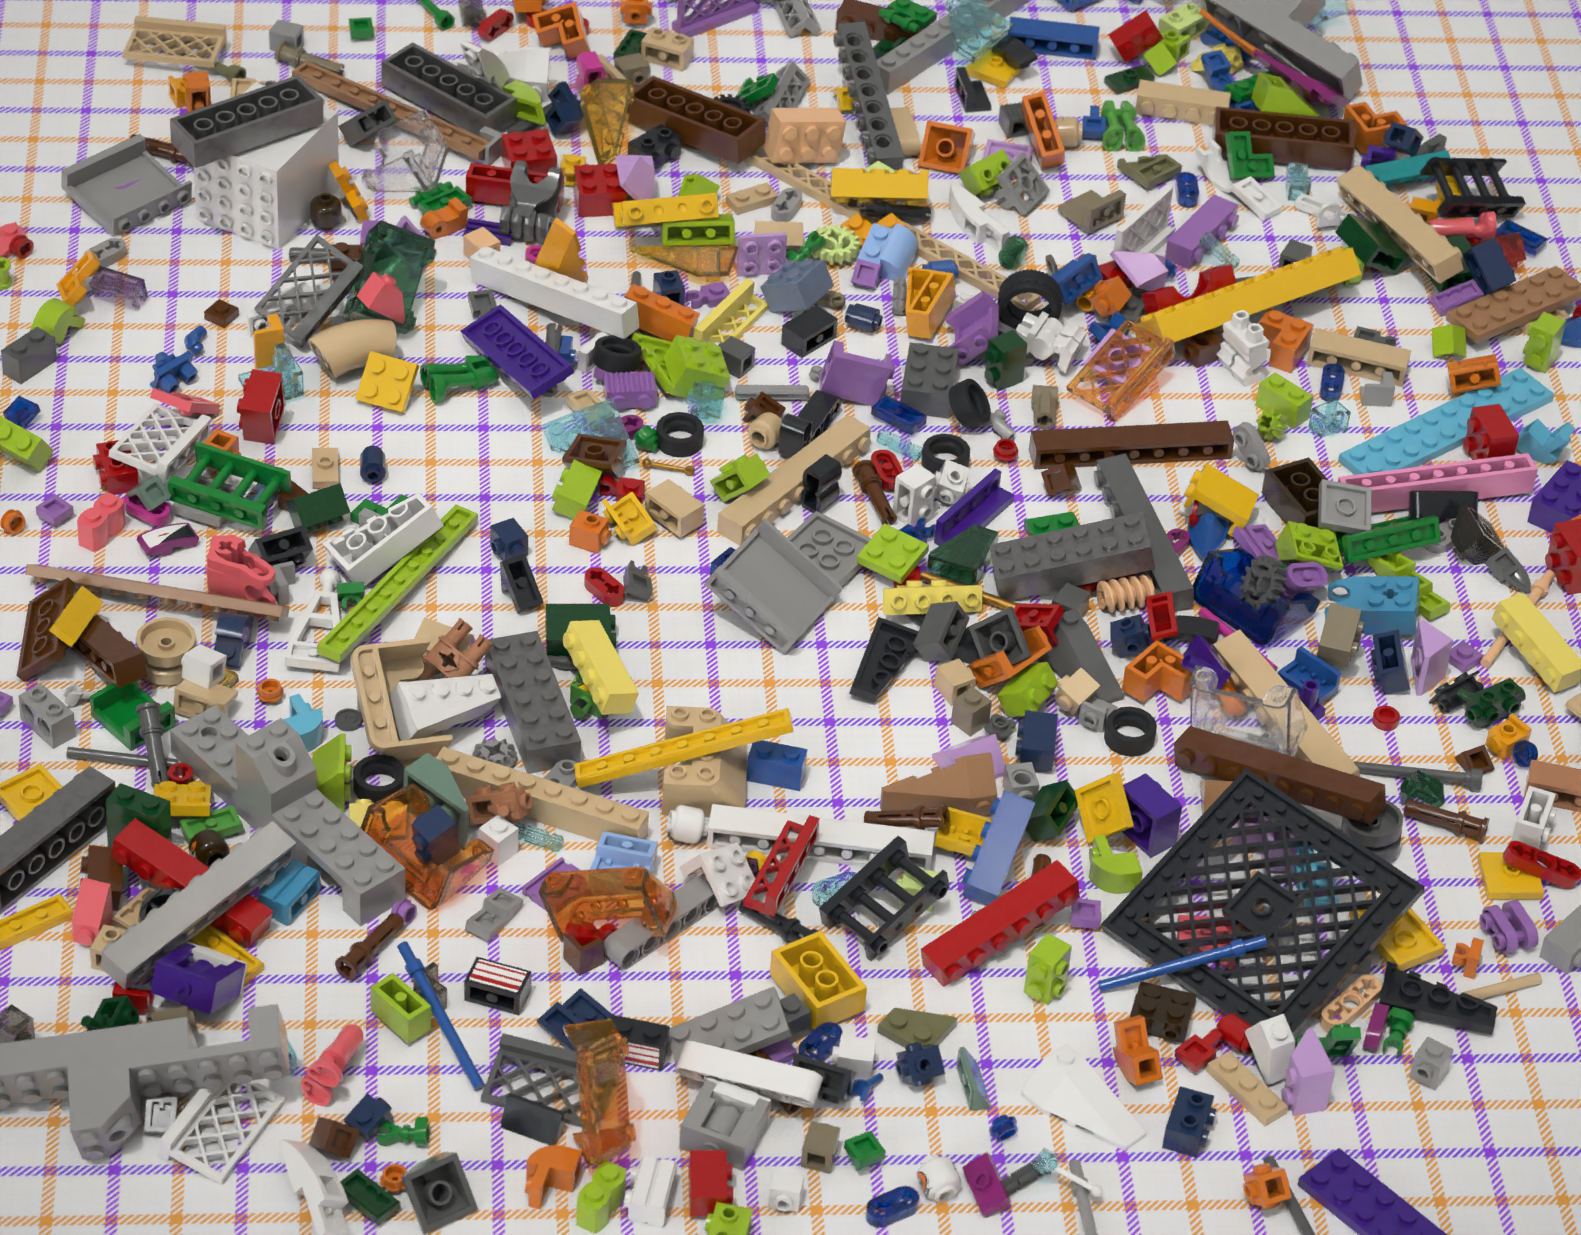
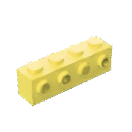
M1524 592L1499 601L1492 620L1553 692L1556 693L1579 684L1581 680V659Z
M599 620L570 621L567 631L563 635V645L569 652L574 666L577 667L583 683L587 686L601 714L631 713L639 692Z

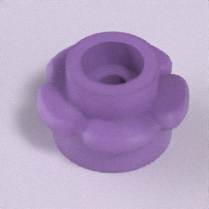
M404 898L393 905L391 913L399 914L404 920V925L408 926L416 916L417 906L411 903V900Z

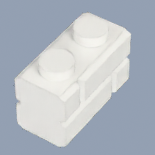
M643 1156L641 1157L639 1167L633 1166L630 1184L634 1185L633 1190L627 1189L624 1199V1208H629L628 1219L631 1222L642 1224L647 1222L648 1225L662 1227L665 1224L676 1182L677 1163L675 1161L658 1160L655 1157Z

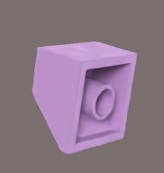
M1313 1028L1306 1030L1293 1051L1289 1067L1285 1071L1286 1081L1284 1088L1281 1090L1283 1102L1289 1106L1293 1116L1324 1111L1328 1105L1335 1070Z

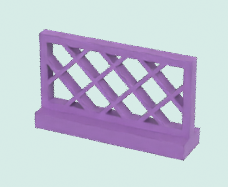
M678 0L677 20L672 21V29L677 34L694 37L757 13L758 5L753 0H727L725 2H722V0H701L694 7L693 4L696 0ZM708 1L712 3L709 8L703 9ZM692 8V13L690 15L685 16L688 10Z

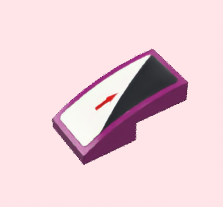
M177 523L146 531L138 535L136 540L147 555H171L173 547H196L199 537L189 523Z

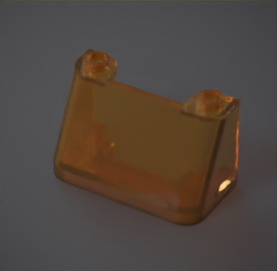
M413 783L369 805L361 829L406 868V892L423 907L433 910L448 901L490 862L494 849L483 840L474 839L468 842L466 848L460 844L461 851L440 866L434 863L423 865L414 853L416 848L412 841L413 831L411 824L414 823V820L420 814L427 813L430 810V801L428 796Z
M637 866L552 872L543 880L538 892L561 942H564V936L566 935L564 931L568 922L580 923L581 921H586L594 924L595 920L640 918L643 927H649L650 925L649 929L653 937L667 936L678 903L673 891L646 868Z

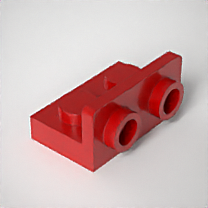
M1017 603L1014 611L1022 632L1039 625L1046 634L1050 645L1056 646L1058 639L1053 630L1064 614L1061 604Z

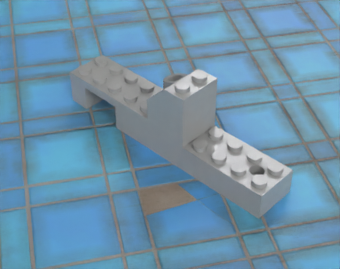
M1202 0L1204 10L1234 33L1254 43L1264 53L1266 52L1262 50L1263 46L1267 42L1319 82L1335 88L1348 100L1362 87L1359 59L1354 54H1348L1341 50L1336 43H1330L1323 39L1318 32H1312L1305 28L1326 5L1325 0Z
M213 706L170 729L171 754L181 763L190 765L193 769V774L205 785H211V790L228 806L233 805L237 814L254 830L261 826L264 828L273 821L296 841L294 860L303 863L305 867L310 866L318 871L324 869L342 886L343 911L360 927L390 910L397 901L406 898V868L317 789L316 767L299 733L282 718L248 735L219 708Z
M278 1004L248 1008L250 1040L198 1047L188 1018L182 1017L1 1043L0 1108L8 1107L10 1104H34L45 1099L69 1098L70 1132L82 1159H101L103 1156L113 1155L141 1124L140 1096L156 1097L161 1095V1093L175 1091L185 1093L195 1088H218L223 1084H246L252 1080L265 1078L275 1080L282 1076L290 1075L287 1031Z

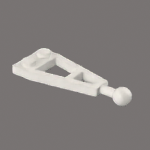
M327 568L319 576L320 584L323 586L322 591H315L289 638L285 655V666L339 672L340 663L317 653L318 643L301 641L308 626L333 629L340 622L337 593L333 592V589L340 583V574L335 569ZM319 605H330V615L316 613Z

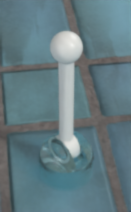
M1046 1148L1042 1149L1034 1163L1033 1169L1041 1174L1048 1175L1056 1171L1090 1190L1095 1197H1099L1103 1193V1188L1100 1185H1092L1058 1166L1057 1156Z

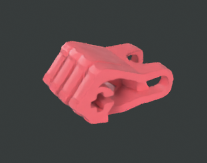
M235 535L212 536L209 553L206 556L208 593L276 604L275 597L267 588L268 585L275 582L274 568L261 559L258 554L246 551L244 549L246 548L245 540ZM253 614L257 618H263V614Z

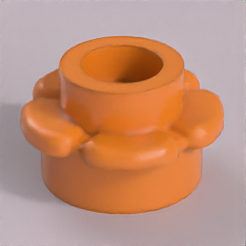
M14 509L6 511L0 521V526L6 534H18L24 529L26 524L22 513Z
M265 679L259 684L257 689L258 698L265 703H275L281 699L284 689L278 680Z
M400 1164L386 1166L383 1170V1175L380 1176L381 1186L386 1187V1190L389 1192H398L406 1189L401 1178L407 1172L406 1168Z

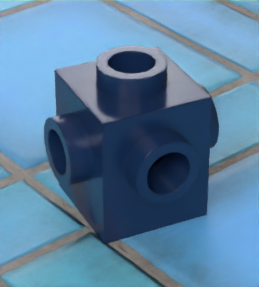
M1141 614L1110 622V640L1119 658L1142 653L1150 646V639L1152 638L1149 623L1145 624Z
M922 1042L905 1045V1051L896 1053L898 1061H896L895 1066L898 1076L902 1078L903 1082L913 1083L914 1087L931 1083L930 1078L945 1074L939 1045H922Z

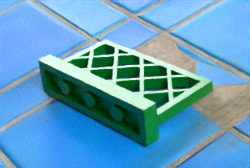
M1434 515L1420 519L1406 516L1371 524V530L1354 534L1340 531L1335 532L1339 550L1344 553V561L1348 563L1441 542L1439 517Z

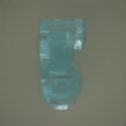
M1287 163V200L1296 201L1301 195L1292 193V190H1300L1304 194L1310 195L1312 182L1311 177L1308 176V165L1306 163Z

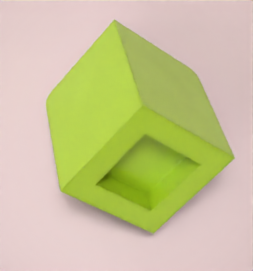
M1162 41L1143 54L1158 76H1161L1177 64Z
M700 174L685 175L678 196L718 193L720 185Z
M1454 324L1432 328L1433 356L1441 357L1452 354L1460 357L1467 356L1465 328Z

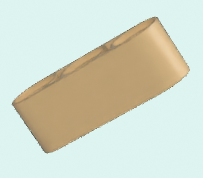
M909 107L890 108L904 156L920 155V137Z

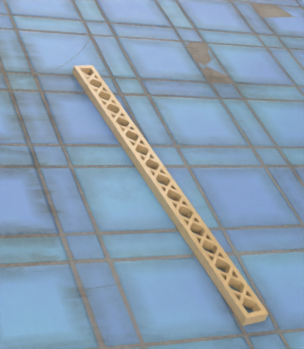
M764 145L744 160L848 218L860 213V209H865L860 207L859 200H849L848 204L835 203V199H830L831 181L798 163H772L764 150ZM865 217L872 225L881 220L879 217ZM900 220L906 228L914 233L918 240L917 256L928 262L952 260L958 266L959 279L998 299L999 288L1007 277ZM1022 293L1012 298L1011 302L1020 309L1030 311L1039 304L1040 295Z

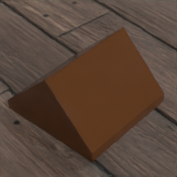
M578 433L562 457V462L570 469L575 459L586 466L603 471L601 475L607 474L614 477V479H620L627 449V440Z

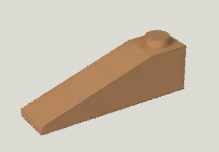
M991 753L963 756L955 759L956 764L943 769H940V766L931 768L932 773L919 778L910 776L882 787L880 798L881 811L914 810L919 805H923L925 808H939L940 805H947V807L980 816L991 815L989 812L994 799L997 798Z

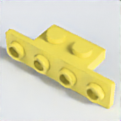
M934 579L931 580V584L922 585L921 580H908L906 585L883 589V614H927L932 603L955 601L958 602L965 612H981L982 586L949 585L947 580Z

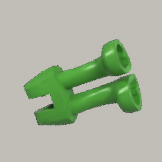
M1105 101L1101 109V117H1106V124L1109 128L1102 136L1103 147L1107 151L1119 149L1124 138V131L1121 126H1124L1126 148L1131 152L1140 151L1145 146L1146 141L1145 135L1134 122L1137 117L1136 109L1128 101H1121L1120 109H1115L1114 101Z

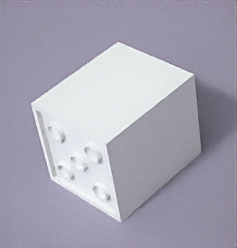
M255 82L244 93L264 87V85ZM323 107V124L231 155L225 159L211 162L205 166L194 168L196 219L279 250L310 219V203L312 199L322 193L334 195L339 190V183L328 164L335 160L339 164L338 112Z

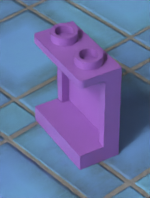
M981 291L946 315V322L955 330V342L948 347L959 349L957 364L960 367L987 350L989 339L998 336L999 305L984 291Z
M834 340L819 376V390L842 399L877 407L880 397H885L888 379H892L894 375L895 365L892 364V355L886 354L884 360L880 361L844 352V342Z

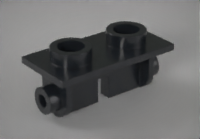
M1479 670L1470 675L1467 672L1459 675L1453 680L1454 683L1451 685L1448 682L1440 685L1434 690L1436 695L1429 703L1437 701L1441 712H1451L1463 705V700L1457 697L1461 687L1472 693L1484 689L1483 684L1475 679L1480 673Z

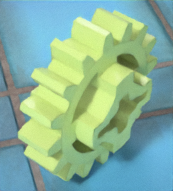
M826 224L825 229L817 227V232L820 237L823 235L826 239V244L823 248L813 253L814 259L821 258V260L829 261L830 265H833V263L842 265L844 260L851 262V257L857 258L860 242L859 236H855L854 230L847 231L846 226L841 229L838 224L834 226Z

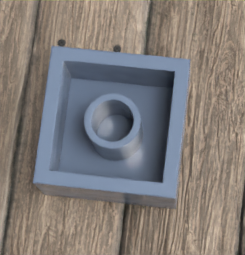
M807 259L802 262H795L794 260L784 262L776 273L768 276V280L760 288L770 312L808 310L834 284L824 260L813 261V259Z

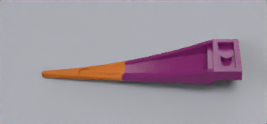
M1203 8L1199 11L1200 15L1275 76L1281 77L1311 105L1322 101L1334 108L1340 106L1345 109V106L1351 103L1350 100L1335 88L1312 79L1262 52L1238 36Z

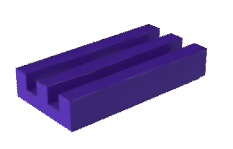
M468 218V224H466V229L463 232V239L464 235L484 227L501 241V245L511 246L513 237H511L512 232L510 231L509 235L499 233L500 223Z

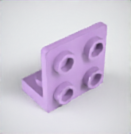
M786 232L740 235L738 238V251H732V260L737 277L776 273L786 261Z

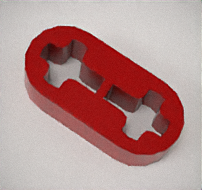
M501 8L485 18L478 28L479 37L491 42L511 27L514 20L513 13Z
M595 567L585 572L584 586L603 604H610V607H618L624 603V586L606 570Z

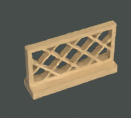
M136 16L134 19V29L123 51V59L214 68L221 50L227 46L226 25ZM152 43H155V44H156L155 46H152V47H149V48L147 47V45H149V44H152ZM175 45L178 46V48H175L173 50L170 49V47H173ZM139 48L142 49V50L139 51V52L133 51V50H136V49H139ZM196 48L202 49V50H199V51H196V52H193V51H192L193 49H196ZM162 50L165 52V53H162V54H156V52H159V51H162ZM182 53H186V54H187V55H185V56H178V55H180V54H182ZM206 55L211 57L210 59L200 58Z

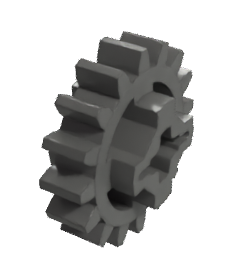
M1260 555L1258 560H1251V568L1245 567L1247 574L1246 576H1241L1244 584L1239 589L1244 592L1240 599L1245 600L1244 606L1248 607L1249 610L1267 613L1269 608H1275V601H1281L1279 595L1281 592L1286 591L1282 586L1283 583L1287 582V578H1283L1286 569L1281 568L1283 563L1278 561L1277 558Z

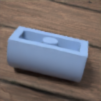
M873 223L857 259L880 264L882 266L880 277L893 281L896 278L905 279L908 267L911 266L919 248V243L914 233L900 224L896 223L894 228H889Z
M603 831L596 847V856L589 870L588 881L597 882L601 885L623 887L631 891L638 890L644 892L646 885L650 884L658 842Z

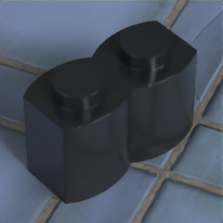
M825 454L804 471L802 478L804 489L801 492V505L803 508L811 513L815 511L821 512L838 499L840 493L838 481L842 475V467L839 461Z

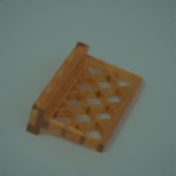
M1126 319L1066 386L1067 391L1105 412L1107 419L1115 423L1175 356L1174 341L1168 337L1162 339ZM1130 329L1137 333V338L1123 340L1122 335ZM1153 342L1157 346L1153 350L1142 351L1141 343ZM1139 344L1140 352L1125 354L1124 346ZM1111 348H1122L1121 355L1108 357L1107 352ZM1141 358V364L1138 367L1127 368L1126 360ZM1124 361L1125 369L1110 371L1109 363ZM1106 364V372L1092 373L1095 365ZM1126 375L1124 383L1112 385L1111 377ZM1109 379L1110 386L1095 388L1094 380ZM1091 380V389L1081 390L1076 387L1080 382ZM1111 392V397L1106 403L1096 399V394Z

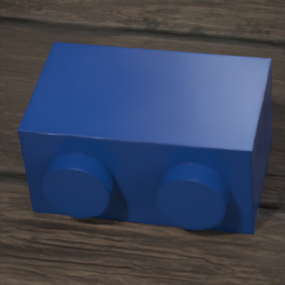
M764 740L752 743L747 760L746 781L800 791L806 773L808 749Z

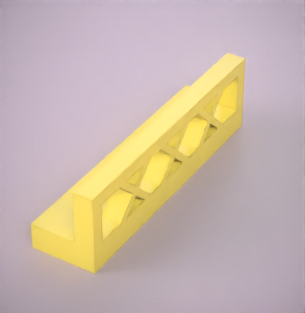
M746 278L694 328V339L707 343H723L730 336L738 339L769 309L766 300L754 295V281ZM751 303L759 308L748 309L747 306ZM739 317H746L745 321L735 322L734 319ZM732 329H733V333H730V334H722V333H721L723 330H732Z

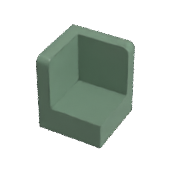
M158 475L142 481L126 493L128 497L137 494L148 512L172 496Z

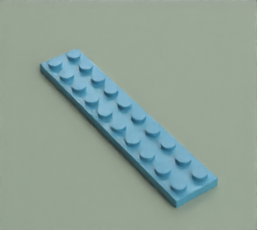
M1520 367L1501 376L1500 386L1472 390L1340 453L1338 462L1354 475L1418 467L1463 445V439L1467 433V420L1470 418L1472 407L1500 404L1510 421H1513L1552 402L1554 393Z

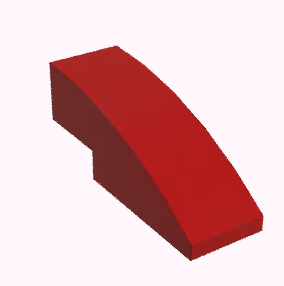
M1172 591L1146 597L1152 640L1155 641L1179 635L1178 616Z

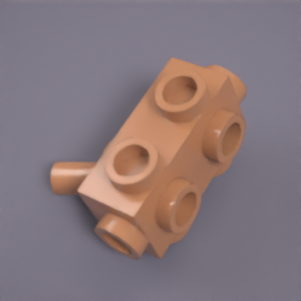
M515 782L501 784L497 790H492L491 785L480 786L474 789L475 793L465 798L469 808L471 825H484L498 814L512 824L524 821L523 817L530 813L529 809L532 808L533 804L531 795L525 792V787H516Z

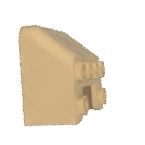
M430 637L361 645L354 650L350 658L367 741L372 749L387 756H392L397 760L417 759L426 753L437 756L442 747L448 748L453 740L452 734L439 736L437 733H433L427 738L401 741L393 719L389 694L398 683L416 680L421 676L424 670L422 656L431 643Z
M666 706L665 740L725 725L729 722L717 710L712 708ZM747 744L693 758L692 765H671L666 768L663 780L662 815H669L670 810H675L679 805L700 808L704 811L705 817H710L712 804L745 808Z

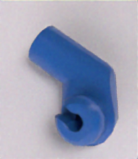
M197 326L184 339L186 349H190L194 355H197L204 349L203 344L199 342L207 335V331L203 326Z

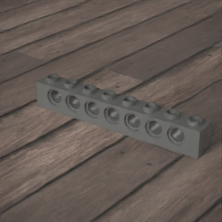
M866 23L838 24L837 33H834L833 36L834 46L839 49L838 60L840 64H843V78L845 81H848V96L853 98V113L858 116V131H862L863 134L862 145L868 151L867 163L870 166L880 161L893 170L902 169L904 154Z

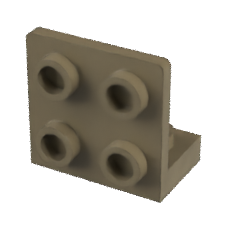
M1119 189L1105 197H1101L1095 191L1090 190L1058 205V211L1087 233H1090L1123 217L1126 193Z

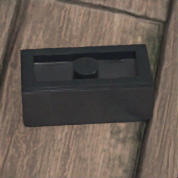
M509 1093L501 1119V1128L547 1145H556L564 1131V1112Z

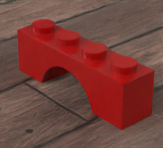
M1232 264L1218 265L1199 272L1197 287L1189 297L1181 295L1174 286L1160 287L1141 294L1148 315L1236 284L1237 281Z

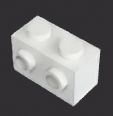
M918 463L896 476L893 511L897 519L909 528L928 519L933 512L936 476Z
M1532 786L1528 787L1516 821L1512 841H1520L1539 849L1541 843H1547L1551 828L1547 827V824L1553 825L1557 813L1556 809H1552L1555 793Z

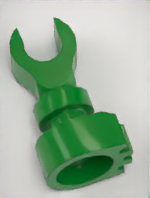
M817 231L811 232L805 246H801L798 249L799 253L793 250H789L786 253L787 261L802 262L806 258L810 259L811 253L825 246L826 239L823 235L820 237Z
M1395 1007L1389 1011L1387 1022L1390 1028V1036L1383 1042V1055H1385L1387 1048L1390 1046L1396 1047L1398 1050L1396 1059L1402 1055L1404 1047L1402 1040L1405 1039L1407 1032L1411 1031L1415 1020L1413 1014L1409 1011Z
M417 1117L414 1128H411L410 1125H403V1128L392 1123L384 1122L378 1129L379 1134L386 1135H376L377 1143L381 1146H390L403 1140V1143H410L411 1140H414L415 1146H428L430 1138L428 1117Z

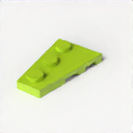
M634 333L631 340L641 346L642 358L650 370L654 372V376L665 393L675 397L689 398L691 393L673 389L663 358L672 342Z

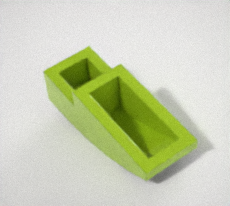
M518 80L502 87L503 91L517 98V117L541 125L546 123L540 96L534 88Z

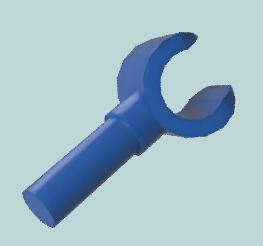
M878 1073L869 1080L856 1079L850 1096L859 1095L860 1101H867L870 1089L883 1079V1075Z

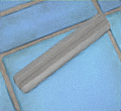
M736 385L735 398L737 400H749L751 397L755 399L761 391L774 400H807L809 397L807 385Z

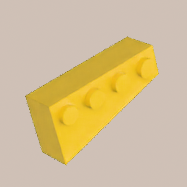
M832 168L830 199H835V203L848 204L849 200H859V204L862 202L886 201L889 204L897 205V202H906V205L920 206V203H925L928 199L929 170H920V174H913V171L909 169L895 170L894 173H889V170L871 169L870 172H866V169Z

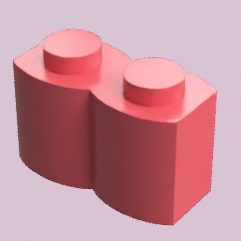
M106 493L95 501L92 508L80 514L77 519L79 546L96 552L106 546L110 537L117 535L124 529L126 524L124 499L111 493Z

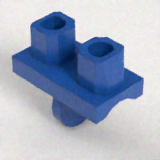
M189 351L177 358L174 354L167 355L165 352L156 354V363L152 365L155 378L150 383V386L157 389L161 387L165 392L171 394L176 391L180 384L176 377L180 376L186 383L194 380L198 371L191 363L193 355Z

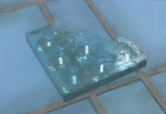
M946 0L945 7L946 11L949 12V25L951 34L954 35L955 51L973 64L1010 33L1013 28L1012 23L979 0Z
M612 398L541 425L552 451L566 453L579 433L627 440L622 470L640 463Z

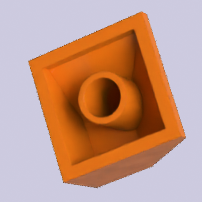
M927 120L918 167L958 174L968 165L975 137L974 130Z

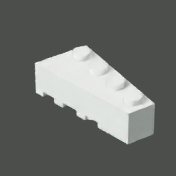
M417 493L390 507L387 514L378 517L373 516L366 520L368 524L356 530L350 528L342 532L343 537L333 542L329 539L322 544L333 561L353 583L364 582V586H366L444 525L433 507L420 493Z
M493 674L400 682L389 694L394 723L401 741L427 738L438 731H446L456 724H463L484 716L490 712L501 698Z

